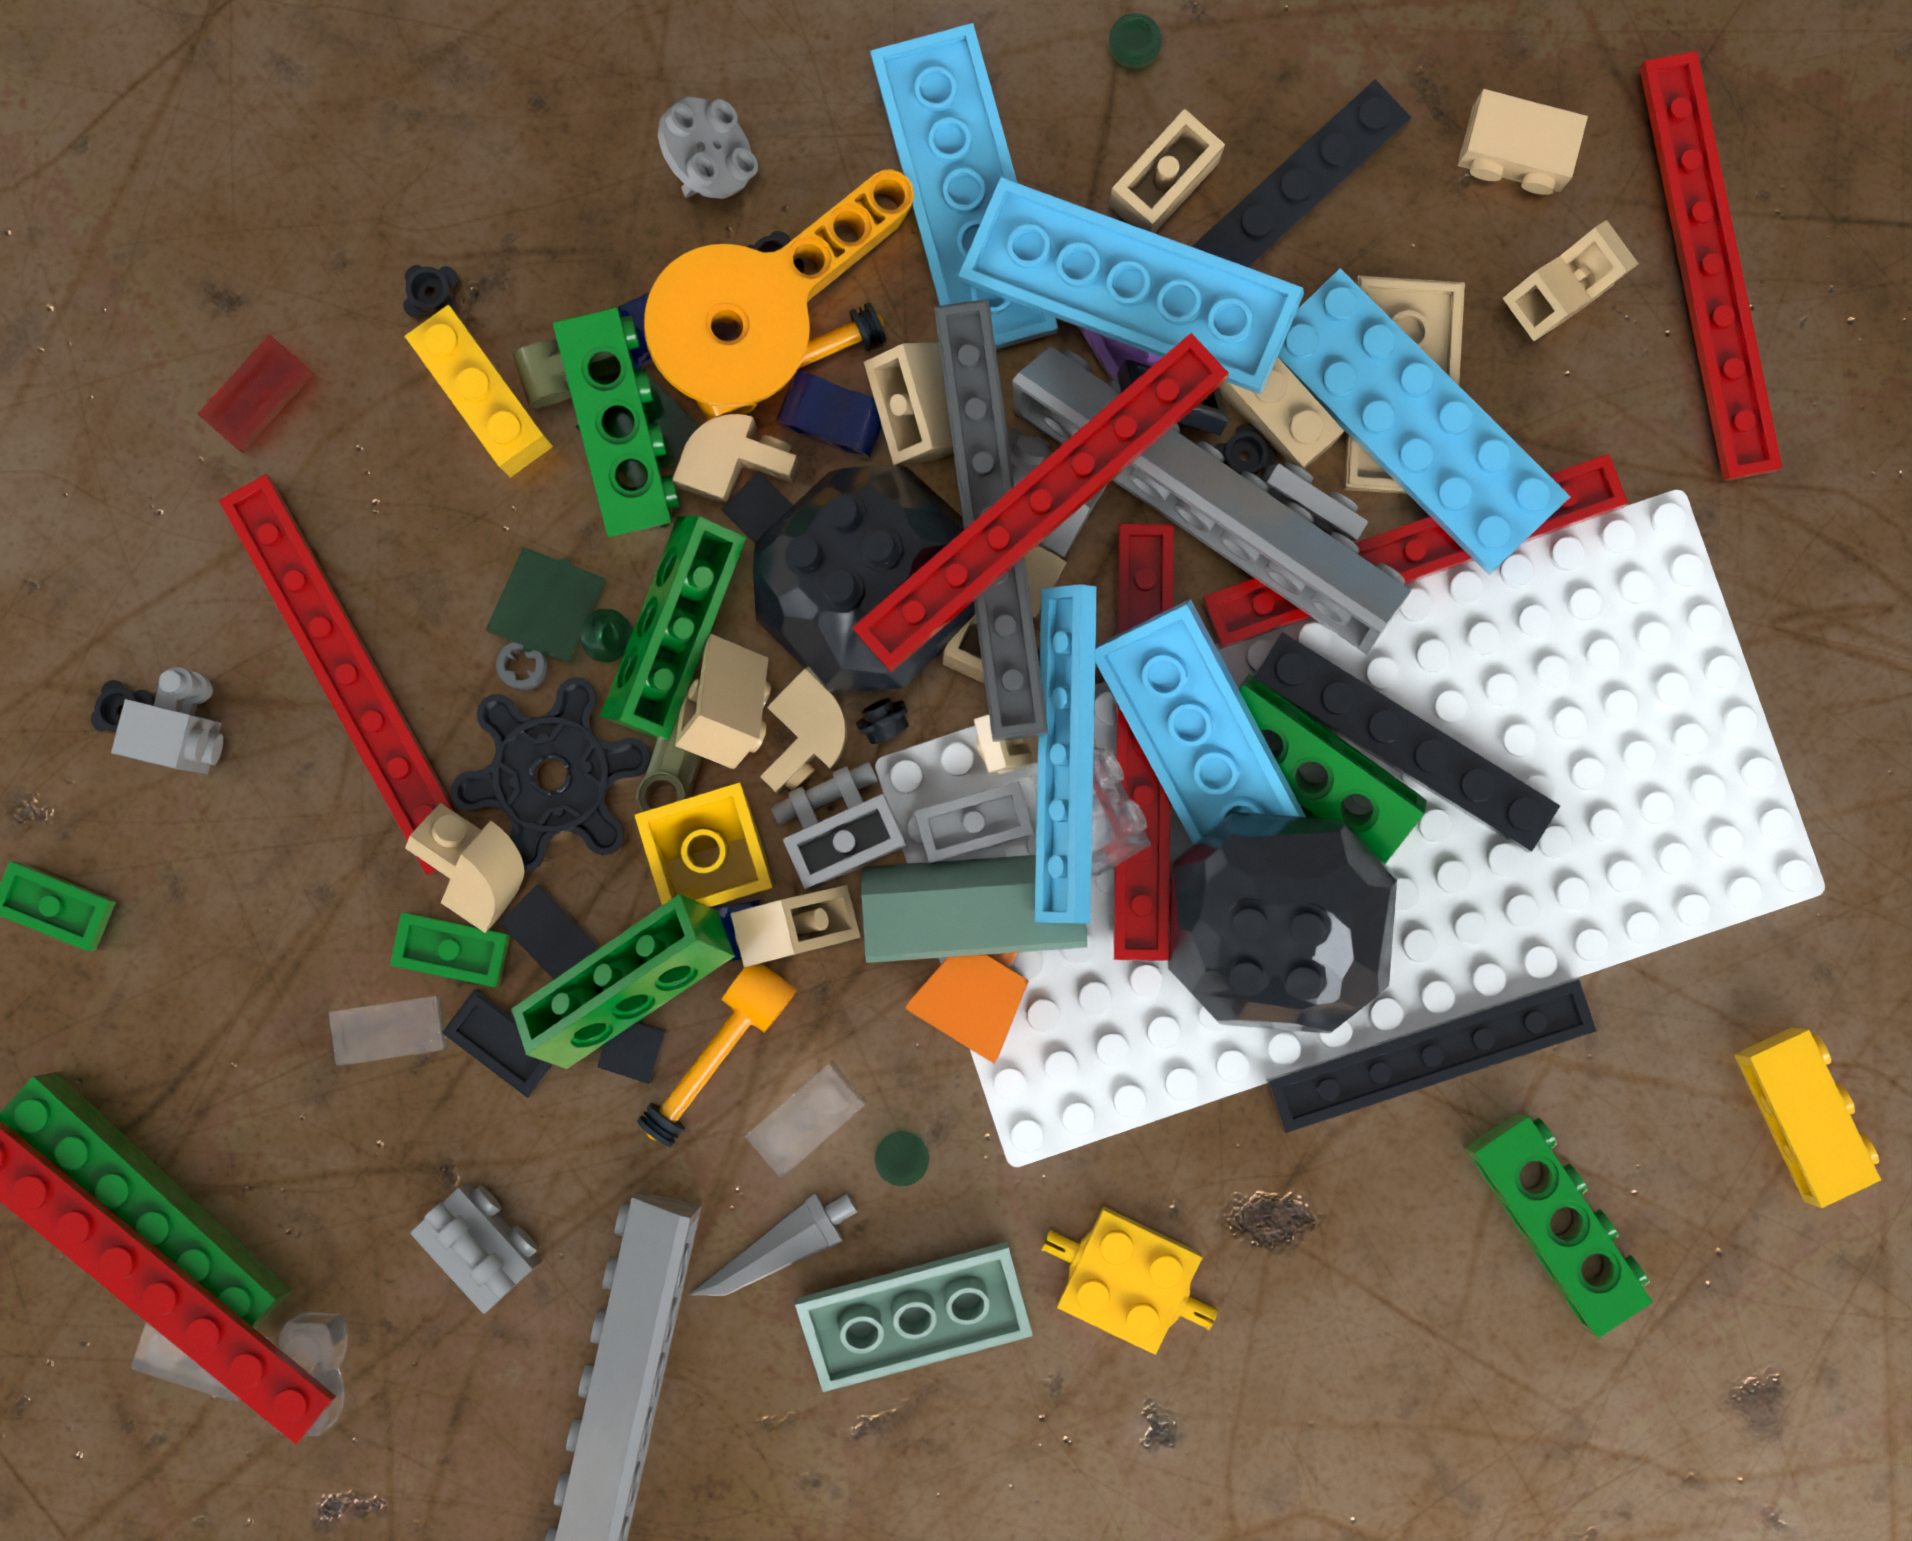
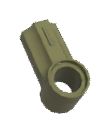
M557 340L532 343L513 353L529 407H546L571 398ZM602 351L593 355L590 369L598 380L606 381L619 377L621 365L614 354Z
M679 716L676 719L669 740L657 739L646 776L637 788L636 799L642 812L652 809L651 796L660 786L670 785L675 787L678 794L677 801L690 798L702 757L675 746Z

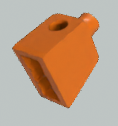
M1020 952L947 957L910 999L905 1009L995 1064L1029 982L1028 979L1010 969Z

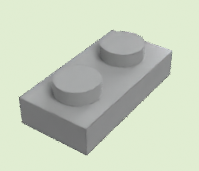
M1286 462L1284 466L1279 463L1269 466L1263 470L1259 477L1269 487V495L1284 505L1287 502L1298 504L1313 516L1314 522L1312 524L1329 535L1337 532L1351 541L1358 540L1369 522L1355 513L1358 506L1352 500L1334 491H1330L1329 495L1325 494L1311 485L1314 479L1312 475L1295 464Z
M1019 781L914 811L929 864L1034 834Z

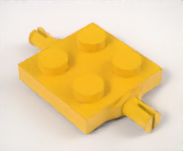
M1103 1206L1093 1229L1080 1243L1074 1242L1051 1229L1047 1234V1239L1044 1240L1041 1251L1050 1253L1070 1263L1069 1279L1057 1302V1308L1154 1355L1157 1354L1169 1327L1180 1316L1205 1327L1207 1330H1210L1212 1327V1320L1215 1321L1217 1308H1213L1190 1297V1284L1203 1258L1202 1253Z

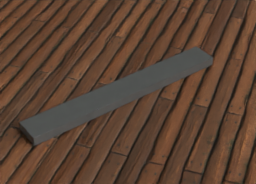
M989 299L934 306L964 530L1014 487ZM1023 557L974 600L993 742L1049 735L1025 559Z

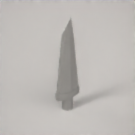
M815 1193L689 1295L726 1296L823 1249L834 1247L843 1241L836 1225L858 1212L856 1204L851 1196L846 1193L825 1206L819 1195Z

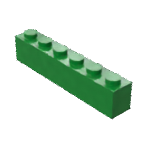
M57 1072L33 1076L0 1112V1120L254 1329L257 1330L293 1291Z

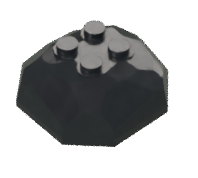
M863 466L829 471L755 542L753 582L756 621L830 693L905 688L975 615L974 601L892 673L857 636L852 627L964 531L963 517L907 466Z
M1232 812L1174 860L1168 969L1221 1025L1330 1034L1389 987L1397 877L1345 820Z

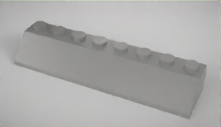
M1050 346L1024 367L1013 379L1014 414L1059 445H1062L1121 394L1120 385L1115 381H1110L1106 384L1091 374V366L1077 354L1066 351L1063 355ZM1177 424L1112 480L1366 655L1411 592V590L1403 586L1405 580L1397 571L1383 563H1377L1374 566L1359 556V548L1350 539L1337 532L1328 535L1312 524L1314 518L1304 508L1293 502H1287L1284 505L1268 494L1269 487L1260 478L1247 471H1243L1240 475L1223 463L1225 458L1213 446L1203 441H1198L1197 444H1194L1178 433L1180 427Z
M638 1191L632 1197L630 1204L622 1202L614 1232L615 1235L623 1237L619 1257H609L602 1285L603 1289L611 1290L606 1311H597L590 1338V1343L599 1344L594 1365H585L579 1386L578 1397L587 1399L583 1418L573 1419L567 1439L566 1451L574 1453L570 1474L561 1473L554 1498V1505L562 1507L558 1528L549 1527L545 1541L628 1540L702 1205Z

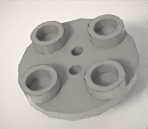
M686 97L673 102L660 118L658 139L662 155L672 172L684 183L681 189L685 198H689L698 192L701 196L725 199L741 191L757 173V160L751 152L747 137L738 124L737 113L728 102L722 99L710 102L704 98Z

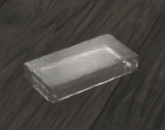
M440 995L329 1012L336 1066L447 1049L446 1037L442 1034L444 1022Z

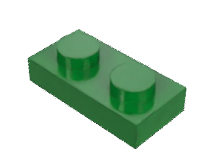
M9 861L0 883L1 917L88 952L96 951L116 904V901L18 861Z
M401 912L390 966L497 988L500 987L511 935L494 930H488L484 933L474 926Z

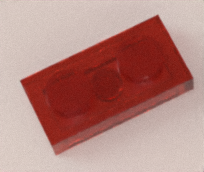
M269 334L197 414L237 450L243 453L314 373Z

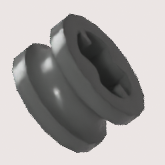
M518 640L511 642L503 647L497 656L496 669L498 676L505 684L517 690L527 691L535 689L543 683L548 674L549 665L546 655L540 648L528 641ZM525 651L527 658L536 661L534 673L528 670L527 673L530 677L525 680H520L519 674L509 671L510 660L518 661L515 654Z

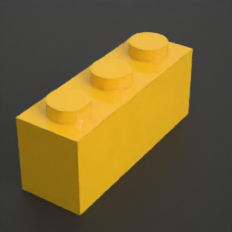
M449 304L405 335V338L491 457L510 478L554 447Z
M1791 1027L1734 1054L1805 1203L1824 1208L1881 1181L1874 1166L1879 1163L1877 1151L1864 1133L1859 1134L1851 1118V1114L1855 1113L1853 1101L1841 1084H1835L1827 1067L1831 1063L1829 1051L1817 1034L1812 1035L1809 1029Z

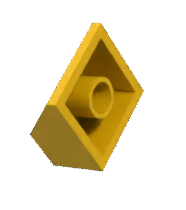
M741 782L634 815L662 905L678 894H682L701 904L712 907L774 887L775 883L761 837Z

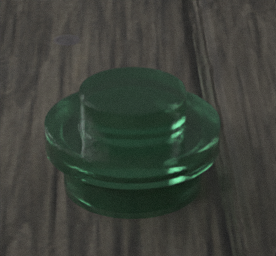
M1132 13L1121 17L1114 23L1109 34L1111 54L1120 64L1130 68L1144 67L1153 62L1158 56L1162 45V34L1159 26L1153 19L1144 14Z
M598 609L589 614L585 619L581 629V643L584 651L591 659L604 663L614 662L624 655L633 629L629 621L618 611Z
M897 1131L887 1135L879 1143L875 1153V1165L878 1173L885 1181L895 1186H908L916 1183L924 1176L929 1164L927 1146L920 1137L907 1131Z

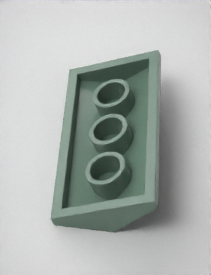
M1036 855L942 861L931 864L927 862L862 867L861 898L866 963L1087 947L1086 924L1035 922Z
M1007 1242L794 1299L822 1392L1033 1336Z

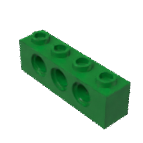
M620 306L554 321L553 327L607 537L671 523L673 517L671 509L680 507L673 476H662L658 456L667 454L660 424L659 422L649 424L644 403L653 401V395L646 369L638 371L635 369L631 349L639 348L640 344L633 316L622 317ZM598 352H610L618 358L621 372L617 379L603 382L592 374L590 362L593 355ZM612 406H624L631 411L635 423L634 428L630 432L617 435L607 429L604 423V413ZM636 459L642 462L648 471L646 482L638 487H629L623 484L617 475V467L622 461Z
M677 516L600 717L644 735L669 740L747 537L700 516Z
M1249 673L1238 689L1260 731L1272 730L1281 737L1283 747L1271 752L1298 803L1302 805L1301 808L1305 816L1345 820L1386 864L1424 816L1427 799ZM1306 762L1319 763L1326 769L1328 778L1319 783L1309 782L1301 776L1299 767ZM1360 794L1371 801L1373 809L1366 814H1354L1345 807L1343 800L1349 795Z
M678 894L513 1007V1016L526 1055L568 1069L735 957L718 911L682 894Z
M1517 1112L1464 1149L1583 1328L1599 1339L1653 1303L1643 1288L1650 1281L1641 1266L1631 1255L1625 1259L1613 1243V1240L1618 1238L1619 1234L1604 1212L1599 1209L1593 1213L1582 1195L1588 1191V1188L1579 1173L1570 1163L1563 1167L1551 1150L1558 1144L1546 1124L1539 1117L1532 1121L1529 1116ZM1538 1161L1543 1170L1542 1180L1536 1187L1524 1189L1520 1183V1172L1527 1163ZM1569 1207L1573 1214L1571 1228L1564 1234L1554 1235L1550 1225L1553 1214L1560 1208ZM1592 1254H1600L1604 1262L1602 1273L1596 1279L1584 1280L1581 1272L1584 1260Z

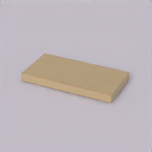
M1358 276L1355 283L1459 385L1465 282ZM1346 433L1343 490L1407 494Z

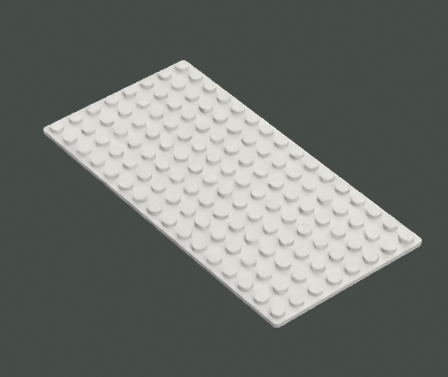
M1673 490L1522 543L1490 575L1475 561H1471L1403 585L1411 590L1410 594L1367 655L1314 618L1303 620L1221 650L1219 645L1215 644L1235 684L1239 688L1249 673L1253 676L1256 674L1277 638L1283 632L1560 805V808L1534 850L1526 852L1329 729L1427 799L1424 816L1385 864L1397 877L1389 987L1330 1034L1221 1025L1168 969V961L1113 960L1116 700L1106 681L1095 685L1094 737L1097 748L1094 749L1091 915L1090 924H1086L1087 947L1020 952L1010 969L1028 979L1029 982L998 1059L993 1064L970 1049L1007 1162L1013 1167H1021L1266 1084V1079L1554 986L1821 895L1825 889L1823 877L1687 495L1681 490ZM976 726L879 758L875 764V769L884 796L908 846L902 849L907 864L928 862L915 817V810L1019 781L1034 834L938 862L1036 855L1038 766L998 774V772L988 773L986 763L977 748L978 733ZM1261 730L1271 751H1276L1283 747L1282 739L1276 732ZM1306 762L1299 767L1301 776L1309 782L1319 783L1328 778L1326 769L1319 763ZM1360 794L1349 795L1343 800L1345 807L1354 814H1366L1373 809L1371 801ZM1172 804L1170 823L1169 938L1174 860L1193 845ZM947 957L939 958L940 963L942 964Z

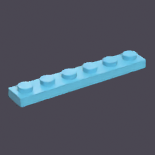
M1079 584L1041 589L1040 675L1049 735L1038 736L1036 923L1090 924L1096 586Z

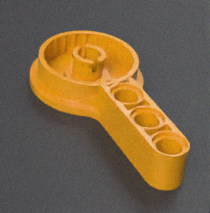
M892 169L882 170L874 174L787 245L775 252L763 253L734 244H712L693 249L671 262L655 281L647 300L644 315V332L647 347L652 360L661 374L671 385L688 397L719 407H740L754 404L781 390L794 376L806 353L810 333L807 302L899 228L914 198L913 186L909 179L901 172ZM877 194L889 195L895 200L898 208L895 210L883 209L876 203L874 196ZM843 225L848 226L856 232L859 240L856 242L842 241L837 237L834 228ZM803 257L811 259L816 263L819 272L814 275L803 274L796 269L793 260ZM721 322L730 325L738 322V338L733 341L720 340L712 332L711 326Z

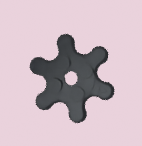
M574 677L564 681L557 690L553 708L541 717L523 715L507 696L494 694L484 698L478 705L477 721L481 728L494 739L496 746L495 757L491 764L482 770L466 771L459 774L451 786V797L460 809L477 811L486 807H496L508 815L512 827L509 838L516 845L522 857L524 872L535 870L541 865L545 858L548 842L561 832L578 834L585 841L588 848L596 854L609 855L618 851L624 842V828L621 822L608 811L605 802L606 793L609 787L617 780L638 777L648 769L650 764V752L642 741L635 738H624L617 742L608 743L601 741L593 734L589 720L596 705L597 694L592 684L583 678ZM549 760L560 761L567 770L565 782L555 791L544 789L538 781L540 766Z

